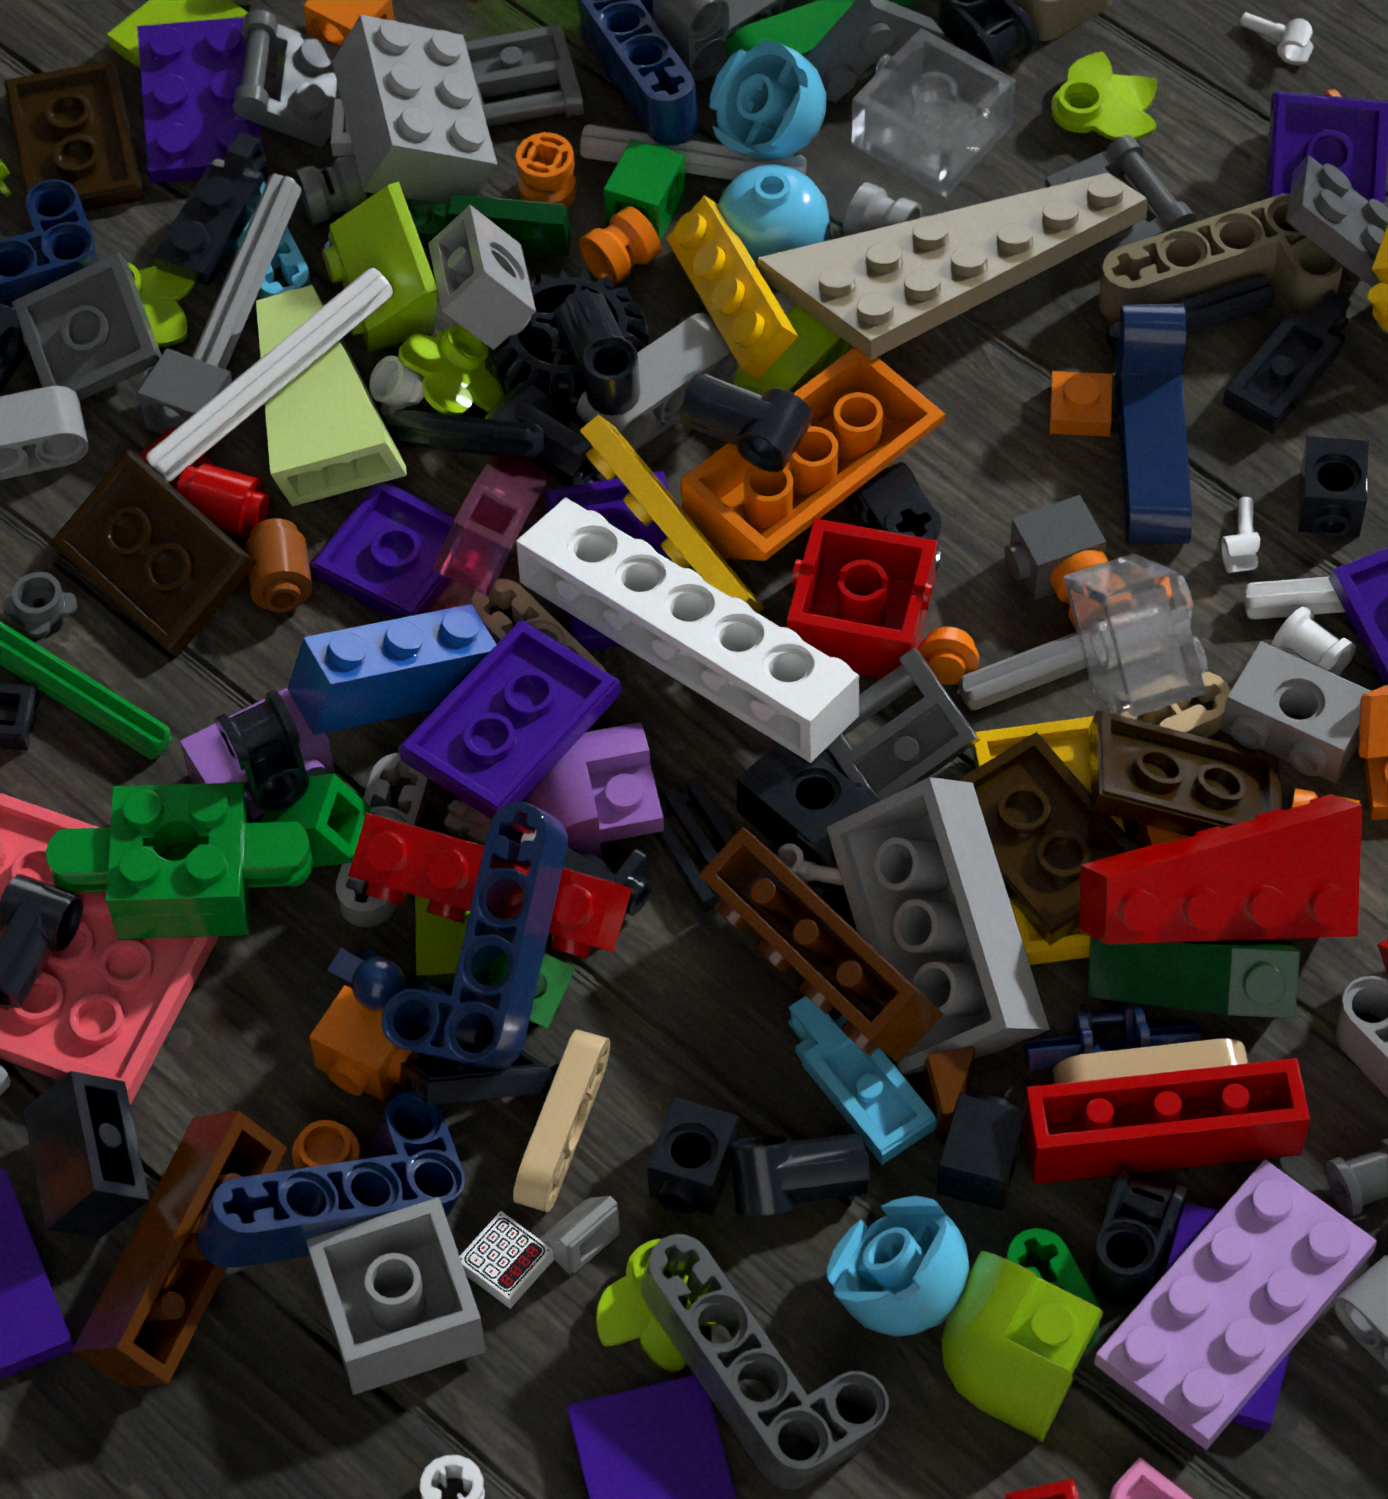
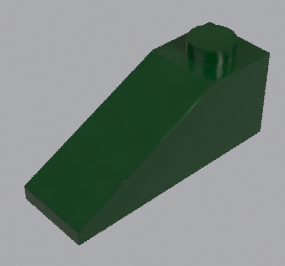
M1090 936L1086 995L1090 998L1223 1015L1295 1018L1300 952L1289 940L1282 939L1104 944Z

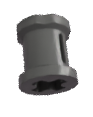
M1388 1138L1378 1142L1377 1150L1346 1162L1340 1157L1326 1161L1325 1172L1328 1186L1338 1208L1346 1217L1352 1218L1360 1215L1364 1205L1388 1197Z

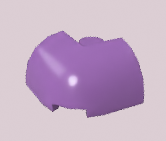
M641 722L585 732L526 796V803L551 814L564 825L568 835V848L580 855L582 853H589L599 857L602 856L601 843L664 831L663 815L650 765V751Z

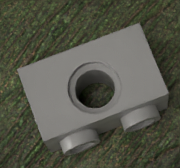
M469 205L435 236L428 245L442 312L494 350L506 338L521 332L529 323L531 316L536 312L521 244Z
M1260 641L1227 696L1221 731L1231 735L1238 743L1247 748L1261 749L1289 762L1296 770L1305 775L1320 776L1337 784L1359 746L1361 696L1370 692V690ZM1291 714H1293V715H1299V716H1301V717H1303V718H1305V719H1303V720L1292 719V718L1288 717L1287 715H1291Z

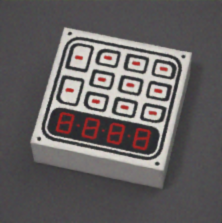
M500 1211L460 1255V1259L468 1278L511 1309L552 1263L554 1253L551 1247Z

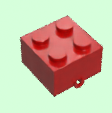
M814 518L803 560L796 559L793 568L792 585L796 587L787 617V628L793 630L804 642L827 656L841 659L860 676L876 679L883 678L902 664L899 660L901 656L914 647L918 649L935 585L937 541Z

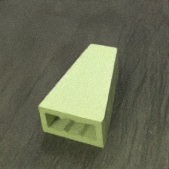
M312 285L287 290L278 295L256 300L261 358L324 306ZM343 339L338 341L264 403L270 474L292 507L407 476L406 466Z

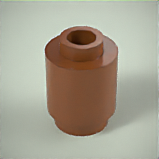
M268 519L256 524L251 529L249 539L245 544V552L257 562L248 573L251 598L259 607L273 612L282 613L294 610L305 603L313 591L305 537L298 531L295 524L285 519Z

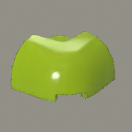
M981 1251L970 1271L963 1295L947 1317L941 1338L944 1368L957 1392L979 1410L1043 1442L1074 1380L1072 1374L1103 1315V1311L1039 1278L1033 1271L993 1253Z

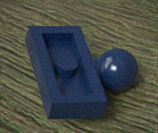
M340 948L328 968V971L350 983L356 1000L363 1007L373 1011H383L386 1003L394 994L405 989H412L405 985V977L400 966L369 948H366L361 958ZM420 979L415 988L449 995L423 979ZM429 1008L422 1010L414 1020L427 1029L431 1025Z

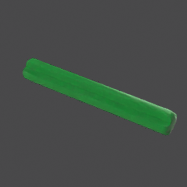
M0 621L1 666L31 685L37 686L45 694L148 759L160 758L164 750L169 748L172 737L167 725Z

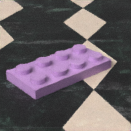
M1264 1160L1096 1353L1094 1365L1207 1450L1371 1256L1377 1240L1270 1162Z

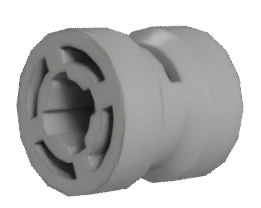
M865 182L857 190L849 204L843 223V234L849 236L919 219L922 217L921 204L907 198H900L894 201L892 198L887 197L884 188L870 182Z

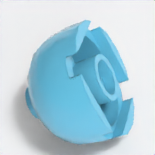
M769 40L757 41L756 43L761 46L754 47L748 52L739 49L729 57L717 74L710 94V108L717 111L719 128L713 125L712 127L715 136L727 149L763 161L784 159L806 148L820 131L826 114V92L818 70L796 50Z
M764 165L742 172L726 187L718 202V208L723 218L739 236L757 268L758 257L830 240L831 227L826 199L809 177L794 168L781 165Z
M911 1196L892 1200L880 1206L887 1216L877 1220L869 1228L862 1219L854 1224L834 1248L827 1267V1278L835 1288L833 1293L848 1312L865 1328L894 1337L920 1333L942 1323L963 1295L967 1279L970 1275L967 1246L957 1226L934 1199Z

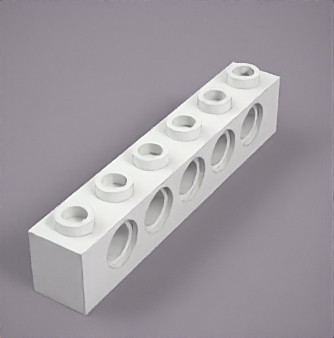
M565 497L516 540L520 583L811 763L859 717V674L855 673L848 664L839 658L827 656L804 642L793 630L779 627L754 612L745 601L737 597L731 598L705 582L694 570L682 568L657 553L644 540L630 537L609 524L596 511H587Z

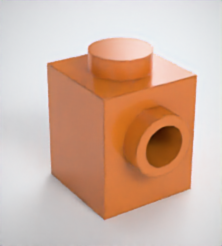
M344 985L309 1036L315 1066L317 1069L327 1073L332 1082L342 1090L357 1096L365 1092L384 1102L396 1083L400 1084L401 1063L406 1060L419 1059L420 1055L393 1045L385 1037L381 1026L383 1011H373L363 1007L354 997L352 988Z

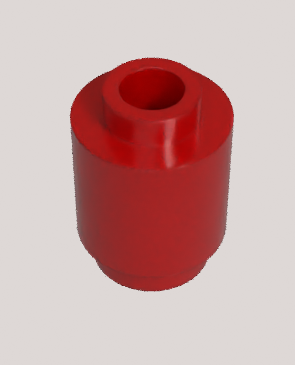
M205 463L199 468L191 465L187 466L183 470L176 486V490L225 533L245 538L256 524L267 519L269 513L270 495L264 493L263 481L260 478Z

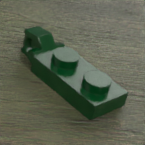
M452 194L450 202L446 203L420 200L410 201L409 211L421 244L429 247L428 243L471 205L520 243L524 254L538 258L549 255L569 257L572 236L568 210L565 204Z

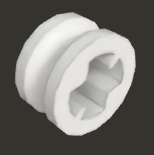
M446 1455L435 1459L425 1468L420 1478L422 1499H442L441 1490L437 1489L436 1486L440 1483L444 1488H447L448 1478L462 1479L464 1491L469 1493L466 1498L458 1493L457 1499H484L483 1477L479 1467L470 1459L460 1455Z

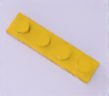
M704 195L690 212H687L679 219L675 229L666 239L741 370L759 380L797 339L798 335L741 239L723 218L718 204Z
M599 414L580 430L593 446L585 453L586 456L608 481H611L616 475L630 491L623 498V501L645 526L655 521L668 538L660 545L671 560L682 568H690L692 566L705 582L731 598L737 597L745 601L754 612L759 614L765 607L617 428Z

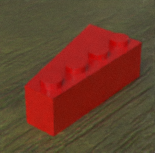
M1329 794L1312 799L1309 804L1288 810L1276 809L1255 815L1256 819L1224 828L1216 826L1195 832V836L1168 844L1160 842L1081 865L1079 931L1104 944L1358 937L1362 805Z

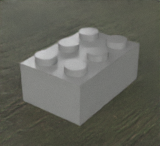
M360 15L332 63L363 192L375 194L386 185L399 182L404 198L409 200L446 203L450 202L452 194L477 196L496 167L497 161L464 36L444 30H435L394 20Z

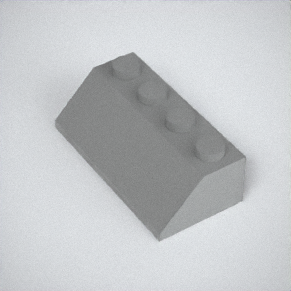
M929 777L826 827L857 932L944 1013L905 1057L897 1063L899 1072L902 1075L924 1071V1062L927 1059V1054L974 1046L975 1058L997 1053L1023 1040L1050 1030L973 783Z

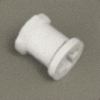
M1301 607L1297 609L1282 624L1271 646L1340 676L1351 661L1356 645L1349 639H1338L1315 622V615L1309 608Z

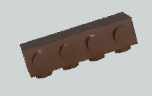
M744 827L738 831L699 874L721 897L713 905L715 909L739 931L743 932L748 925L757 931L763 938L755 947L783 973L792 965L805 978L797 988L825 1014H828L833 1007L843 1014L849 1021L841 1030L868 1056L871 1057L879 1048L899 1063L944 1014L777 855Z
M239 1110L193 1117L72 1352L122 1387L168 1385L227 1269L208 1261L202 1256L196 1244L197 1229L213 1194L225 1181L276 1172L287 1147Z

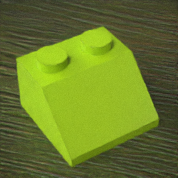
M395 182L386 185L330 225V247L322 249L325 266L332 283L342 281L345 289L367 269L375 268L388 280L394 291L389 300L349 332L352 337L361 334L367 353L405 342L414 333L425 335L435 333L437 285L400 184Z

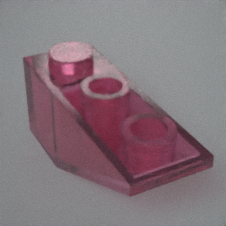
M492 456L476 479L453 521L432 570L489 597L516 546V540L520 538L552 475L522 459Z

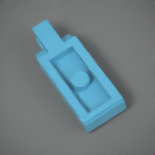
M806 996L789 1006L791 1019L788 1020V1024L801 1040V1043L795 1046V1052L802 1061V1066L853 1130L863 1137V1142L881 1165L936 1129L937 1119L886 1054L878 1048L870 1057L843 1033L841 1028L849 1021L844 1015L833 1021L828 1014L820 1010Z

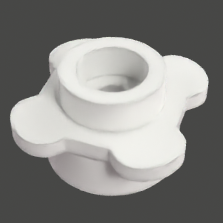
M387 356L375 366L371 374L369 388L372 397L382 403L381 414L384 417L394 414L398 409L402 410L406 406L418 404L424 397L421 388L423 376L403 365L398 357Z

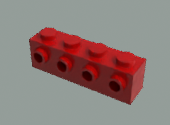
M366 812L348 876L369 882L365 895L404 905L406 894L409 893L430 899L426 910L427 913L464 923L467 912L471 909L485 846ZM515 865L513 870L526 876L529 874L530 867L526 870ZM563 868L549 934L553 935L549 948L587 959L591 946L614 952L632 888ZM522 888L512 891L507 896L504 903V913L507 919L515 916L523 905L524 894Z
M1297 1058L1027 1087L1024 1110H1026L1024 1136L1033 1185L1116 1176L1123 1165L1133 1168L1134 1173L1299 1156L1302 1154L1310 1122Z

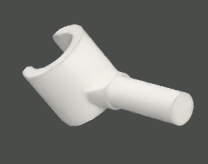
M1247 12L1243 14L1240 21L1241 26L1272 37L1273 40L1280 42L1277 51L1282 60L1292 65H1303L1308 61L1313 49V44L1309 41L1313 31L1308 21L1294 19L1285 26Z
M1242 497L1238 501L1237 535L1223 536L1221 539L1222 560L1227 573L1254 570L1258 567L1256 552L1260 547V537L1257 532H1254V502L1250 497Z
M787 843L778 850L779 858L806 884L808 881L815 880L844 886L838 868L805 861L803 852L798 846Z

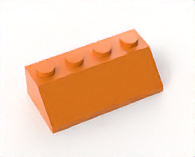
M853 347L793 393L807 403L812 410L814 418L811 426L783 470L780 472L761 470L746 461L739 453L737 446L727 443L680 479L681 507L724 559L766 561L813 524L814 518L820 519L945 422V413L878 357L871 360Z

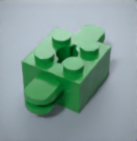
M244 782L113 786L110 827L60 829L49 840L46 848L47 863L56 887L71 893L106 892V902L117 939L249 935L250 889L255 887L300 886L310 875L313 866L308 835L299 822L253 823ZM178 843H188V844L194 845V846L180 845V846L172 847L173 844H178Z

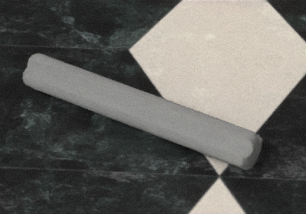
M593 124L585 125L580 139L581 156L586 159L618 163L630 140L634 139L653 146H664L673 152L685 155L687 174L734 180L742 172L764 165L786 166L794 168L806 175L807 169L806 158L802 155L794 154L784 159L763 161L727 149L722 143L691 139L683 144L663 145L655 142L647 132Z
M273 174L269 177L192 358L226 370L301 193V187L291 177Z
M1174 594L967 673L959 679L961 697L970 710L981 709L1186 630L1191 625V611L1181 595Z

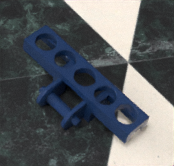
M1121 1001L1120 1010L1090 1013L1087 1005L1081 1004L1080 1012H1075V1017H1073L1077 1034L1023 1040L1024 1059L1030 1071L1054 1069L1059 1062L1081 1054L1202 1041V1034L1200 1030L1197 1031L1195 1021L1148 1026L1145 1023V1014L1140 1005L1130 1006L1128 1002ZM1121 1024L1126 1034L1125 1039L1094 1042L1093 1027Z

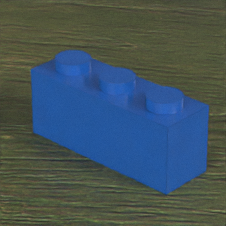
M472 604L303 637L287 689L313 735L435 710L496 646V643Z

